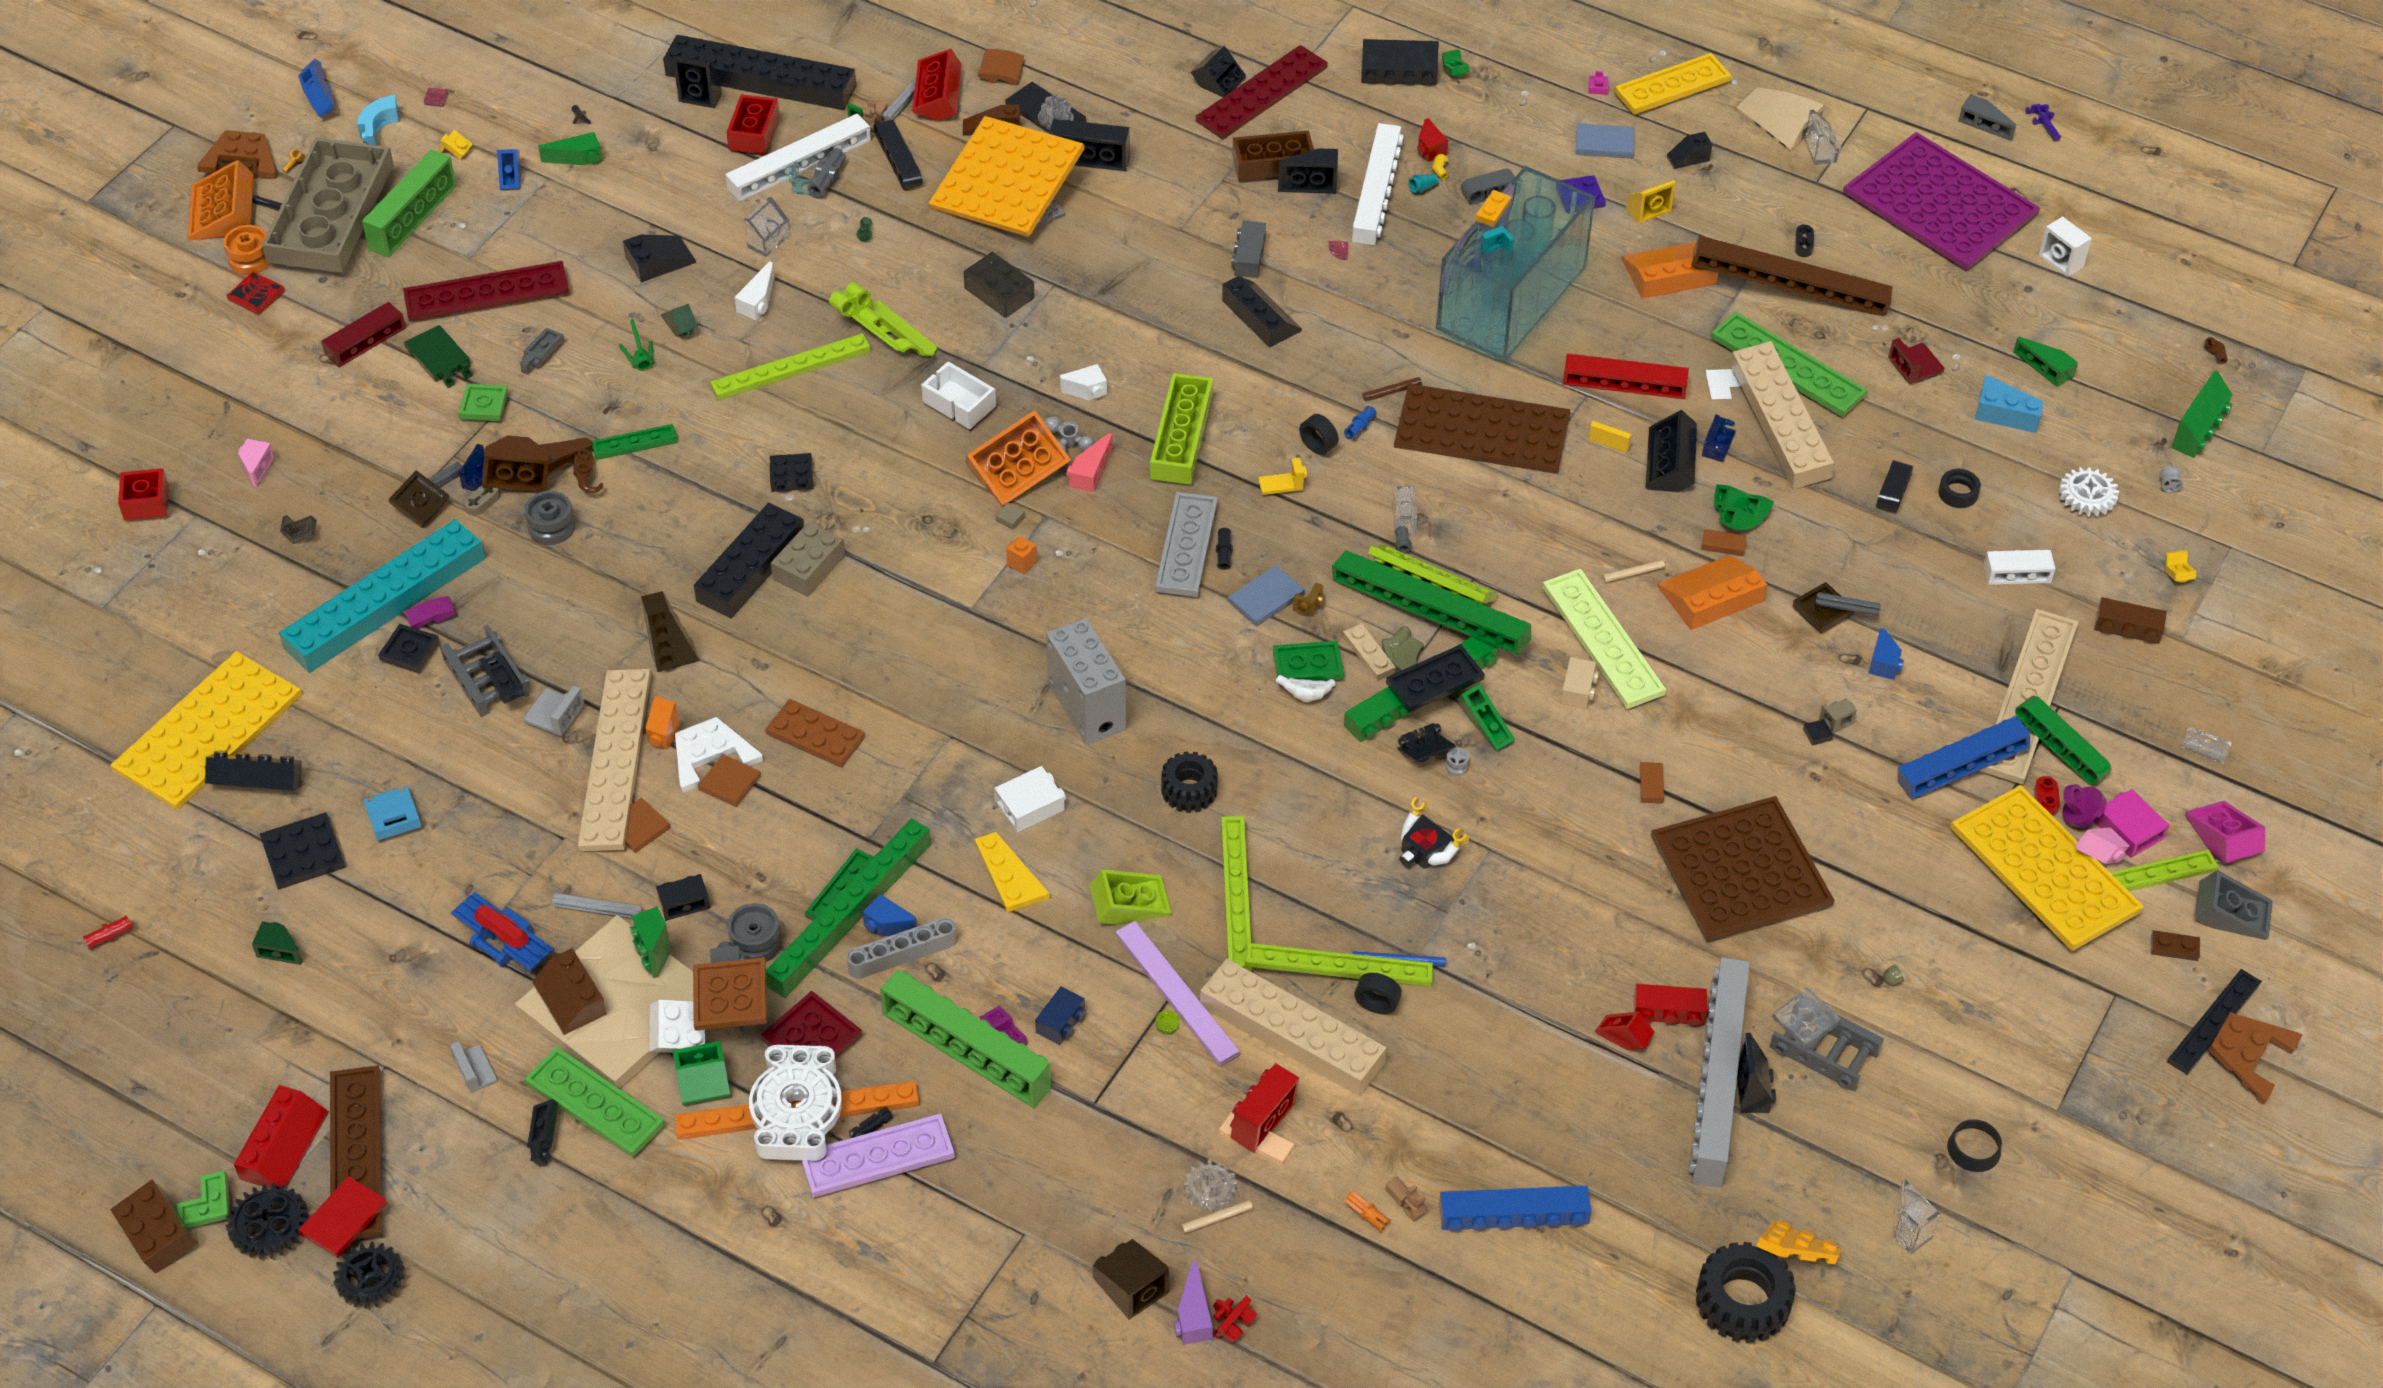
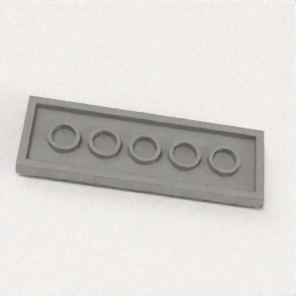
M1176 492L1155 592L1198 597L1218 497Z

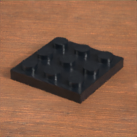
M327 812L259 833L278 890L346 868Z

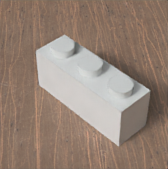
M2051 550L1987 551L1983 564L1988 585L2052 583L2055 573Z

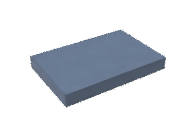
M1577 123L1575 154L1633 158L1634 127Z
M1275 565L1229 595L1228 602L1255 626H1258L1291 604L1295 594L1303 596L1305 589Z

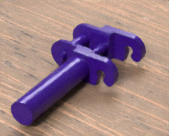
M2035 104L2031 106V109L2027 107L2025 109L2027 114L2039 113L2038 120L2036 117L2033 118V124L2043 123L2054 141L2060 140L2061 135L2050 121L2055 114L2054 112H2049V105Z

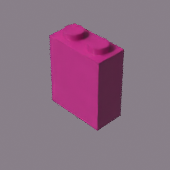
M2133 789L2125 793L2121 792L2108 803L2106 802L2103 814L2099 818L2096 817L2094 819V823L2099 828L2113 829L2130 845L2125 851L2130 858L2165 839L2169 824Z

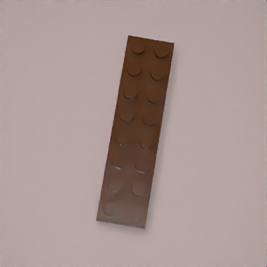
M379 1065L330 1071V1195L350 1176L382 1196L381 1079ZM382 1210L355 1240L383 1237Z

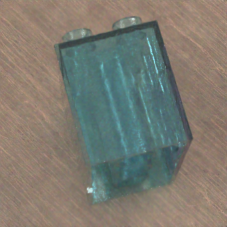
M1524 166L1501 192L1512 196V199L1495 227L1475 221L1446 253L1441 263L1436 329L1452 336L1455 340L1465 342L1503 361L1510 357L1586 268L1595 196L1528 166ZM1503 226L1507 232L1512 234L1514 239L1512 253L1507 254L1502 247L1485 254L1480 250L1482 233Z

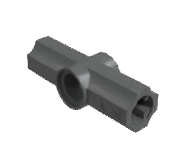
M835 148V150H831L824 162L818 163L815 175L808 184L807 189L813 197L823 196L829 185L835 184L839 170L846 161V155L841 149Z

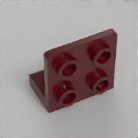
M1900 338L1892 340L1888 357L1910 384L1944 372V366L1924 343L1908 348Z

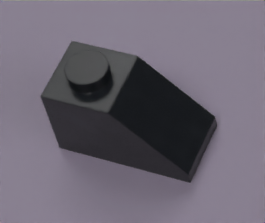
M1706 132L1687 135L1667 153V158L1674 169L1709 162L1712 142Z

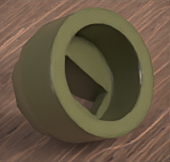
M1895 964L1888 967L1883 974V979L1890 985H1896L1904 981L1900 969Z

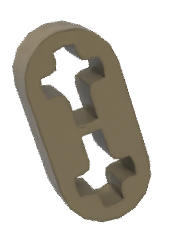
M481 485L464 500L466 513L471 516L483 513L499 499L498 488H486Z

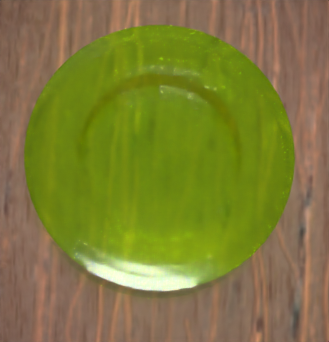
M1166 1010L1157 1015L1156 1028L1160 1033L1170 1035L1179 1029L1180 1020L1175 1012Z

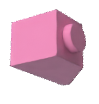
M247 438L243 446L239 448L238 457L253 487H257L274 459V454L270 443Z
M2099 828L2088 829L2075 847L2079 851L2108 864L2120 862L2125 857V851L2130 845L2113 829Z

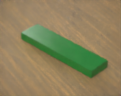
M673 424L593 440L592 448L595 459L600 460L678 443Z
M856 848L805 911V917L813 921L871 861L873 856Z

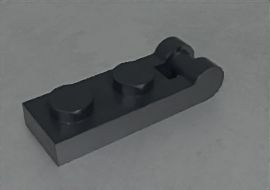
M500 651L493 653L492 657L487 659L484 657L478 660L481 669L487 675L504 704L524 696L521 685Z

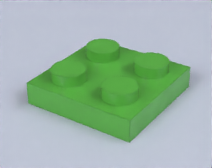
M466 384L458 412L459 419L501 421L508 394L507 386Z

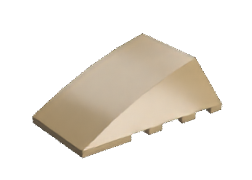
M1758 87L1736 107V111L1753 124H1759L1763 132L1772 134L1776 142H1782L1786 145V149L1789 152L1801 142L1803 130L1814 119L1821 122L1831 112L1829 107L1811 99L1788 92Z

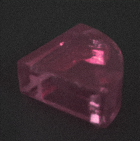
M1329 241V251L1336 258L1347 261L1348 242Z

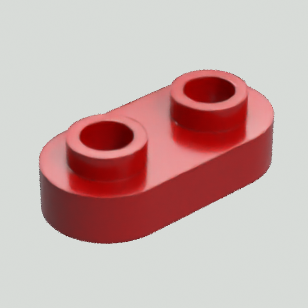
M2049 776L2039 777L2034 786L2035 799L2052 816H2055L2060 807L2058 783Z

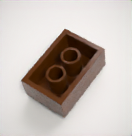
M153 1179L110 1209L143 1263L155 1274L197 1244L196 1239L178 1214L165 1191Z

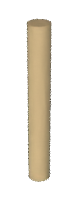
M1663 560L1607 573L1602 575L1604 583L1662 569L1665 568Z
M1247 1200L1181 1224L1183 1233L1186 1234L1252 1210L1253 1206L1251 1201Z

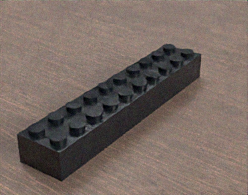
M676 34L663 58L665 75L675 78L673 56L701 60L712 64L721 80V87L839 110H845L856 88L854 68Z

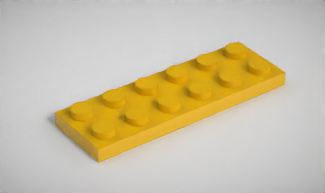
M1712 53L1617 85L1614 92L1635 115L1731 81V74Z

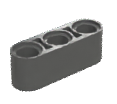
M1507 168L1466 179L1461 184V190L1471 204H1477L1486 201L1493 190L1503 193L1512 182L1513 194L1519 189L1520 183L1513 172Z

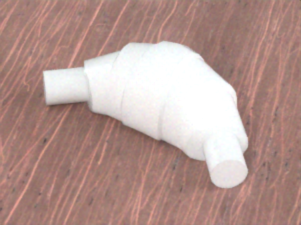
M1279 675L1276 679V683L1284 686L1294 698L1305 703L1321 699L1335 687L1333 679L1326 682L1288 679L1282 675Z

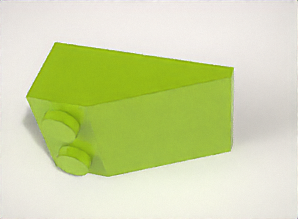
M1101 869L1089 884L1099 923L1121 925L1171 915L1162 875Z

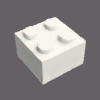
M2061 217L2046 226L2039 256L2066 277H2069L2084 267L2092 238L2066 218Z
M657 1000L650 1004L649 1052L673 1053V1050L705 1044V1030L695 1031L693 1001Z

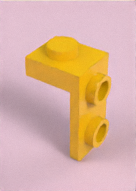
M1293 458L1291 473L1259 477L1258 482L1262 495L1303 490L1304 478H1307L1306 466H1302L1300 458Z

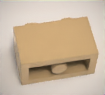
M1570 657L1561 704L1587 709L1588 701H1593L1595 688H1592V684H1597L1599 671H1595L1596 662Z

